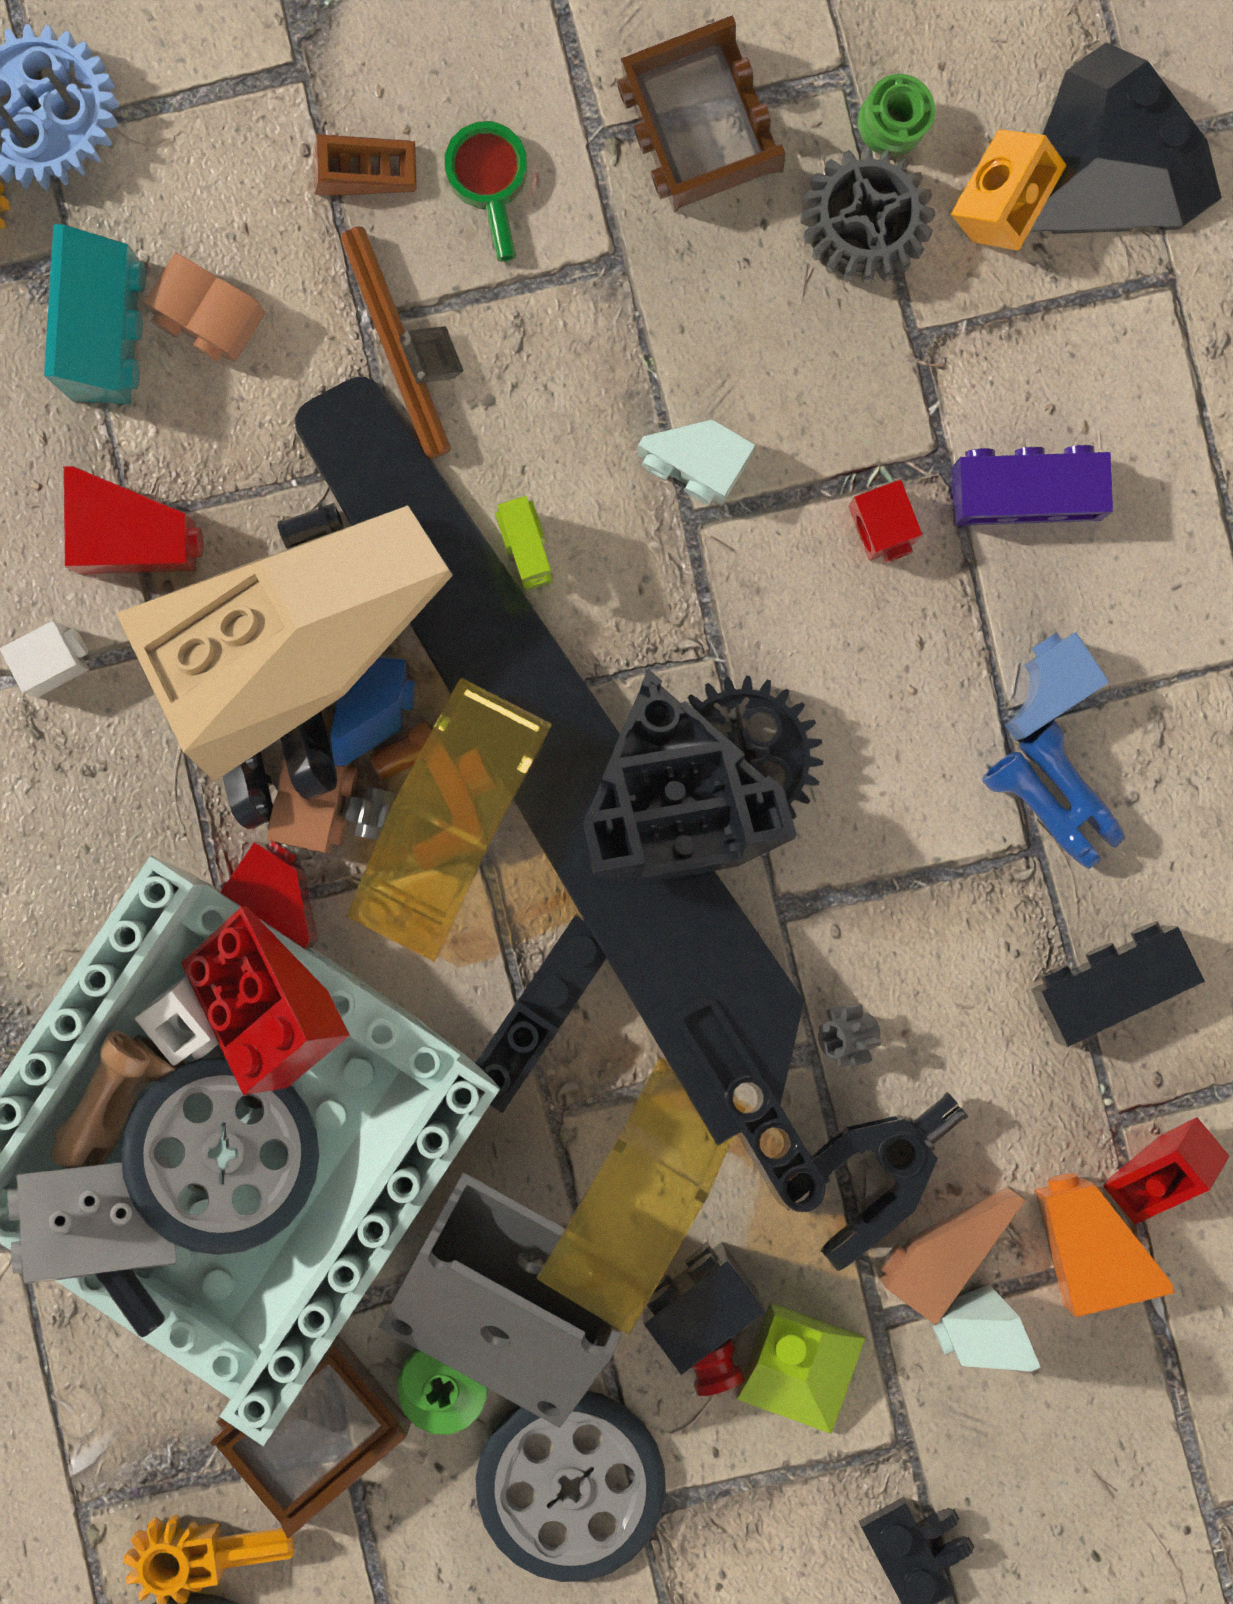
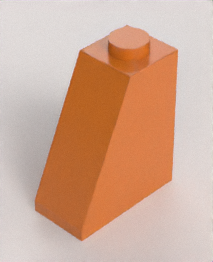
M1068 1173L1051 1177L1047 1180L1048 1186L1035 1189L1063 1305L1073 1316L1080 1317L1175 1293L1172 1282L1096 1185L1085 1178L1078 1179L1076 1173Z

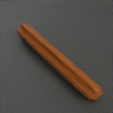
M361 226L346 230L341 234L340 239L424 453L430 459L439 458L450 452L451 446L366 230Z

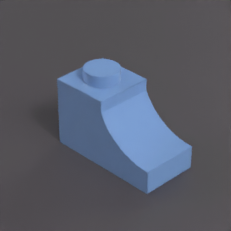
M1056 632L1031 648L1036 657L1024 665L1029 672L1030 678L1026 700L1020 711L1005 724L1015 741L1029 736L1109 683L1076 632L1063 640Z

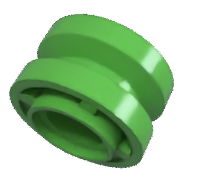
M892 74L882 78L875 84L859 110L858 129L863 141L870 149L880 155L887 149L891 152V157H898L909 153L918 145L934 121L935 102L927 86L913 76ZM888 109L898 111L903 116L905 122L894 120L889 115Z

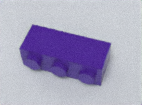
M1091 445L1067 447L1062 454H1045V448L1043 447L1019 448L1014 451L1015 455L995 456L994 449H972L966 451L965 457H960L952 466L954 526L1102 521L1113 512L1111 452H1095L1094 446Z

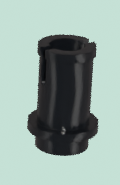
M324 502L318 503V509L277 522L281 539L287 549L344 529L335 503L325 505Z

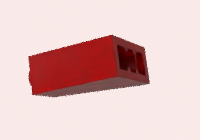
M74 466L63 467L65 567L77 574L196 571V557H202L204 551L203 533L201 528L196 527V522L179 510Z

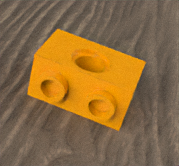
M998 129L962 195L959 197L951 216L973 243L1019 251L1067 165L1046 135Z

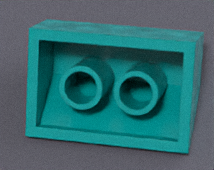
M53 224L44 377L73 402L131 404L132 389H137L140 381V368L138 360L134 359L135 340H141L143 332L142 314L140 310H137L138 292H143L145 289L146 272L144 263L139 260L126 243L64 224Z

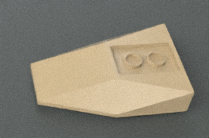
M405 506L116 613L183 753L215 782L344 696L453 575L409 506Z

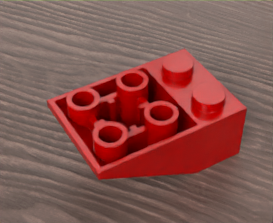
M247 906L240 907L181 962L243 1095L288 1088L350 1036L328 990Z

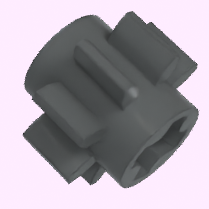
M365 786L362 799L350 796L345 820L357 822L354 831L355 836L391 843L393 831L405 833L410 810L399 807L401 794Z
M862 1004L848 1007L843 1005L828 1009L827 1016L830 1021L820 1025L818 1033L819 1045L824 1054L829 1058L836 1059L837 1067L850 1064L855 1067L871 1062L872 1056L869 1050L881 1045L880 1027L876 1018L868 1013H863Z

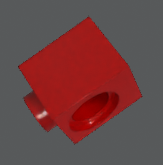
M901 479L854 496L848 506L869 561L883 556L885 563L903 558L913 553L911 545L915 544L923 535Z

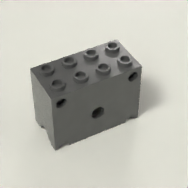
M463 1172L379 1328L560 1428L612 1358L621 1335L619 1332L643 1286L647 1273ZM521 1253H530L539 1257L545 1266H536L527 1262Z

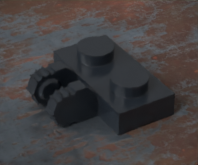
M902 1497L859 1520L860 1526L901 1604H937L953 1595L952 1589L941 1568L951 1567L959 1563L960 1560L969 1557L975 1547L970 1537L962 1536L931 1551L926 1539L937 1538L954 1528L955 1525H958L957 1523L960 1518L955 1509L948 1507L916 1523Z

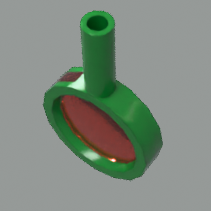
M494 121L474 122L461 128L451 138L444 154L445 174L453 193L465 204L478 209H486L497 260L499 262H506L515 259L516 252L505 204L510 203L523 189L528 176L527 154L520 138L509 127Z

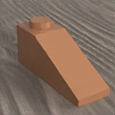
M1006 1187L908 1238L903 1247L898 1244L895 1245L881 1264L880 1269L884 1272L880 1277L881 1282L887 1290L937 1325L1026 1200Z

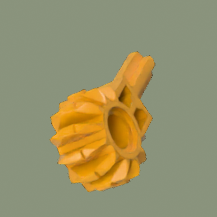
M176 1514L170 1517L166 1526L158 1517H155L148 1523L147 1531L137 1530L131 1538L134 1548L126 1552L123 1561L124 1564L133 1568L126 1576V1584L134 1585L141 1583L143 1586L138 1594L139 1601L147 1599L150 1593L156 1595L157 1604H167L170 1595L178 1604H184L190 1596L189 1590L200 1592L203 1587L218 1585L226 1568L290 1559L294 1556L295 1539L294 1535L287 1539L283 1528L222 1537L220 1522L198 1525L197 1521L191 1522L186 1530L180 1528V1518ZM158 1554H172L177 1558L179 1568H165L160 1564Z

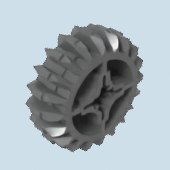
M869 146L863 149L860 160H857L849 149L843 153L842 165L830 159L825 164L824 171L826 175L814 174L811 180V186L814 190L806 191L802 203L808 209L801 212L800 223L809 227L804 232L803 240L808 244L818 243L812 252L814 260H821L826 256L830 258L826 267L828 274L835 272L838 266L845 268L844 280L846 283L851 282L855 272L862 273V281L865 285L872 283L875 271L878 272L884 282L891 280L893 267L901 273H905L911 265L909 258L919 259L924 251L921 243L928 242L933 232L932 228L927 224L933 221L935 210L925 206L932 197L931 189H917L923 179L921 172H916L909 176L905 174L909 165L907 158L900 160L897 166L889 163L891 159L889 149L883 151L880 160L873 159V153ZM871 185L881 187L888 191L889 194L878 193ZM849 187L850 196L848 202L850 206L840 210L839 216L829 219V202L837 193ZM860 210L865 211L867 216L859 217ZM904 214L905 233L896 242L886 246L884 241L887 234L885 226L893 223L896 216ZM876 216L874 224L870 222L868 217ZM843 239H856L862 243L865 249L852 246Z

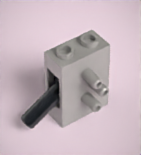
M168 1157L155 1158L159 1165L169 1168ZM122 1162L17 1175V1188L8 1189L10 1221L20 1219L21 1241L11 1242L13 1274L23 1273L25 1284L95 1275L138 1336L142 1338L148 1336L160 1327L165 1321V1315L132 1270L176 1265L175 1244L167 1241L148 1226L132 1204L123 1180Z

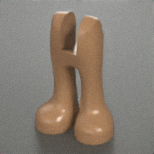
M121 1031L108 1033L100 1046L98 1065L83 1096L70 1118L63 1122L55 1132L56 1141L51 1150L52 1162L67 1169L103 1165L118 1143L141 1092L153 1081L156 1082L176 1070L177 1067L185 1065L184 1061L182 1060L173 1066L155 1043L147 1037L136 1035L132 1039Z

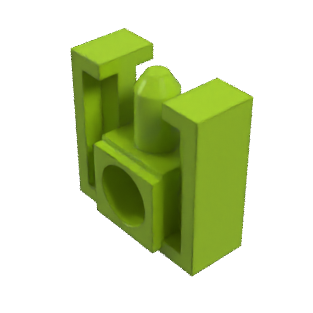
M525 495L498 504L499 511L495 512V516L508 555H514L525 592L553 583L551 569L542 545L546 543L533 500L528 502Z

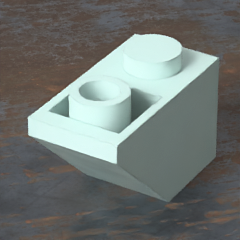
M711 419L643 436L638 445V456L644 459L641 465L653 475L667 480L669 475L686 484L684 491L692 498L706 505H710L713 500L722 506L752 457L755 444Z

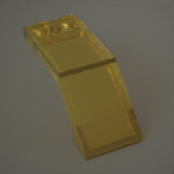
M461 678L392 804L346 917L435 962L443 949L484 856L525 777L534 765L552 724Z
M662 1057L657 1059L636 1095L635 1103L612 1149L536 1277L540 1282L627 1335H630L710 1194L733 1139L732 1137L722 1144L716 1145L668 1061ZM733 1101L736 1108L744 1113L745 1107Z

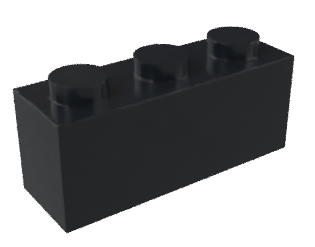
M1159 921L1149 923L1131 932L1133 941L1118 948L1115 947L1114 943L1105 944L1085 955L1088 960L1087 963L1072 970L1068 964H1065L1041 975L1043 984L1032 988L1031 991L1056 1043L1066 1047L1074 1045L1205 982L1179 927L1165 925L1161 927Z

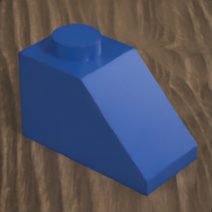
M378 657L349 691L337 700L330 736L335 766H346L402 729L404 711H413L416 693V682L414 680H407L406 660Z

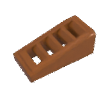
M317 134L313 149L315 195L340 196L416 191L415 141ZM390 156H399L400 177L391 176ZM370 157H379V175H371ZM339 158V173L330 172V159ZM350 158H359V174L351 173Z

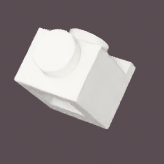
M187 975L152 1000L134 1018L173 1066L189 1055L197 1061L218 1044Z

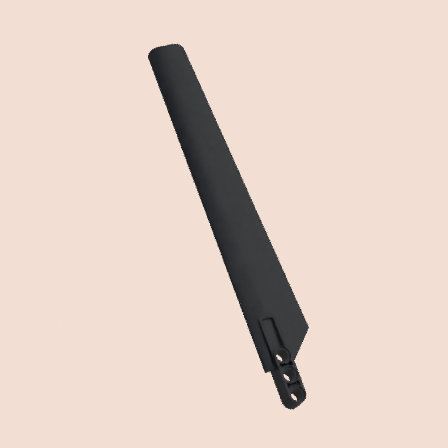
M355 377L310 399L296 413V432L351 526L409 506L453 576L409 624L716 1145L718 1146L733 1136L738 1135L774 1198L781 1206L796 1212H809L816 1209L822 1203L826 1192L823 1176L780 1106L804 1005L803 997L716 871L641 885L593 875L582 825L598 791L603 774L619 739L620 732L430 457L424 453L421 444L380 385L367 377ZM743 1083L751 1085L756 1090L758 1096L755 1108L748 1113L739 1111L733 1102L735 1089ZM770 1128L778 1130L784 1139L782 1151L772 1158L767 1157L760 1147L762 1134ZM802 1173L809 1180L810 1192L803 1201L793 1202L787 1193V1183L793 1175Z

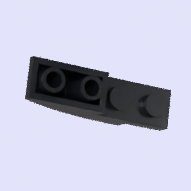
M575 914L475 1062L500 1088L490 1105L501 1113L505 1111L607 959L586 922L578 914Z

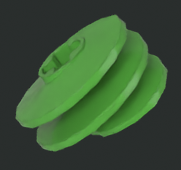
M415 1349L405 1359L398 1377V1399L404 1414L416 1427L431 1434L451 1435L468 1428L480 1416L489 1390L487 1387L418 1349ZM440 1377L443 1384L448 1381L452 1382L453 1386L449 1395H444L443 1389L438 1392L434 1391L433 1386L436 1378Z

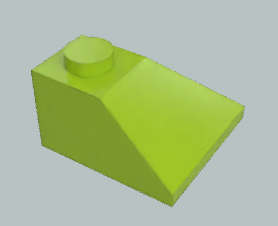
M770 1302L743 1376L744 1380L740 1385L736 1398L737 1400L832 1434L865 1337Z

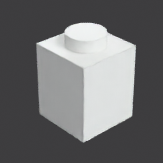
M53 620L0 648L22 693L36 698L89 671L83 656L88 654V650L75 628L68 630L66 626Z

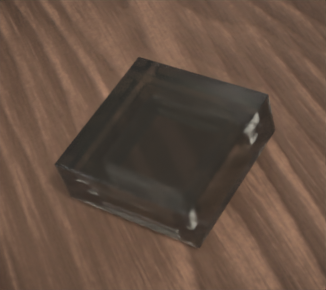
M446 326L408 330L399 338L416 384L455 379L464 371Z

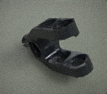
M320 711L280 738L291 783L295 790L307 800L318 798L331 792L337 786V773ZM258 752L223 776L231 812L236 821L246 829H255L269 822L273 809L269 786L273 785L271 776L265 773L261 752Z
M948 1092L914 1121L911 1118L906 1120L903 1116L897 1115L847 1126L811 1155L823 1176L825 1184L830 1181L829 1176L852 1155L857 1152L863 1154L867 1150L875 1154L883 1169L896 1181L892 1188L838 1231L821 1248V1252L837 1271L846 1268L915 1212L938 1160L933 1153L936 1149L933 1144L963 1119L968 1118L965 1111L957 1105L956 1100ZM900 1139L909 1141L913 1152L908 1162L902 1165L889 1163L886 1155L889 1145ZM802 1173L793 1175L787 1183V1193L793 1202H797L810 1191L809 1180Z

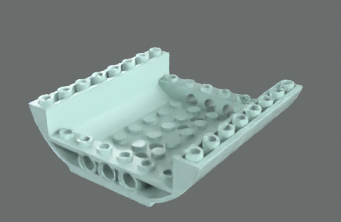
M153 856L148 858L0 1078V1244L11 1250V1242L21 1241L20 1219L11 1221L9 1219L8 1189L17 1188V1175L67 1169L55 1164L51 1160V1150L56 1141L55 1132L63 1122L70 1118L83 1096L98 1065L100 1046L108 1033L121 1031L132 1039L136 1035L150 1039L134 1018L152 1000L186 976L181 962L241 907L220 893L221 890ZM259 919L328 990L350 1034L348 1038L291 1084L308 1106L318 1136L319 1163L316 1182L306 1205L292 1223L274 1238L244 1252L214 1255L192 1252L175 1244L176 1265L132 1270L165 1315L164 1323L143 1338L137 1335L95 1275L55 1281L230 1398L231 1400L219 1417L264 1446L500 1088L478 1065L445 1038L424 1024L422 1020L313 947H301ZM219 1043L200 1059L224 1057ZM191 1055L183 1059L185 1064L195 1061ZM154 1081L147 1085V1087L141 1092L131 1111L127 1123L136 1107V1104L149 1090V1088L155 1083ZM194 1094L184 1101L183 1112L189 1121L202 1123L210 1118L212 1106L206 1097ZM244 1096L237 1101L235 1113L241 1122L255 1124L263 1116V1106L251 1105ZM221 1124L222 1138L219 1139L218 1146L208 1150V1157L217 1159L218 1168H220V1185H222V1170L225 1169L226 1162L234 1159L236 1156L235 1151L228 1150L226 1148V1141H223V1124ZM126 1126L114 1150L104 1164L122 1162L121 1150ZM163 1139L155 1146L154 1156L155 1158L168 1157L169 1168H175L183 1161L184 1150L176 1140ZM267 1141L263 1144L259 1153L262 1164L268 1169H281L287 1162V1150L283 1144L277 1141ZM193 1185L184 1187L179 1195L181 1209L191 1215L202 1213L208 1205L206 1191L199 1190ZM242 1185L235 1189L232 1195V1204L238 1213L251 1215L260 1206V1195L255 1188L249 1185Z

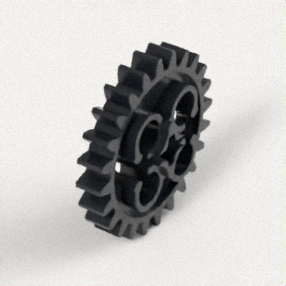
M747 675L741 689L734 688L730 677L724 678L723 692L717 693L710 683L705 684L707 699L703 702L690 694L687 697L689 704L709 723L723 726L726 721L721 711L714 707L715 703L723 708L726 706L733 709L737 704H741L746 697L749 698V701L744 707L746 710L742 716L745 721H748L756 714H765L774 721L775 733L766 742L754 740L747 728L742 729L743 745L745 750H754L755 759L748 763L757 771L767 762L778 764L783 769L784 782L782 787L784 788L790 813L794 820L797 816L791 803L796 800L800 803L809 804L810 799L802 791L804 785L817 786L820 782L808 774L809 767L821 766L824 762L819 758L810 756V749L823 744L822 739L807 738L806 732L816 724V721L807 720L800 722L797 717L802 712L805 704L801 702L789 708L785 703L790 690L786 688L775 698L770 695L771 680L767 679L760 690L757 691L753 690L751 677ZM733 731L727 732V738L735 745Z

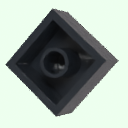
M722 1242L713 1249L709 1244L702 1246L687 1258L685 1264L688 1268L673 1279L667 1274L654 1282L645 1291V1295L648 1298L642 1302L643 1324L681 1375L765 1312L757 1288Z

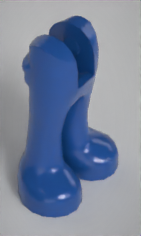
M1053 719L1027 736L1020 743L1019 748L1058 786L1070 803L1069 810L1060 805L1020 752H1013L999 760L983 775L981 780L993 792L1014 793L1023 799L1040 818L1057 843L1079 864L1090 869L1097 865L1101 858L1093 846L1079 832L1078 827L1085 821H1088L1095 831L1114 848H1117L1122 843L1125 835L1110 809L1085 783L1067 758L1063 749L1064 733Z

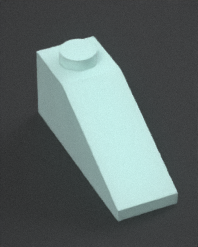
M990 1285L955 1298L940 1319V1322L937 1325H932L944 1355L953 1352L961 1366L1029 1372L1041 1368L1020 1317Z

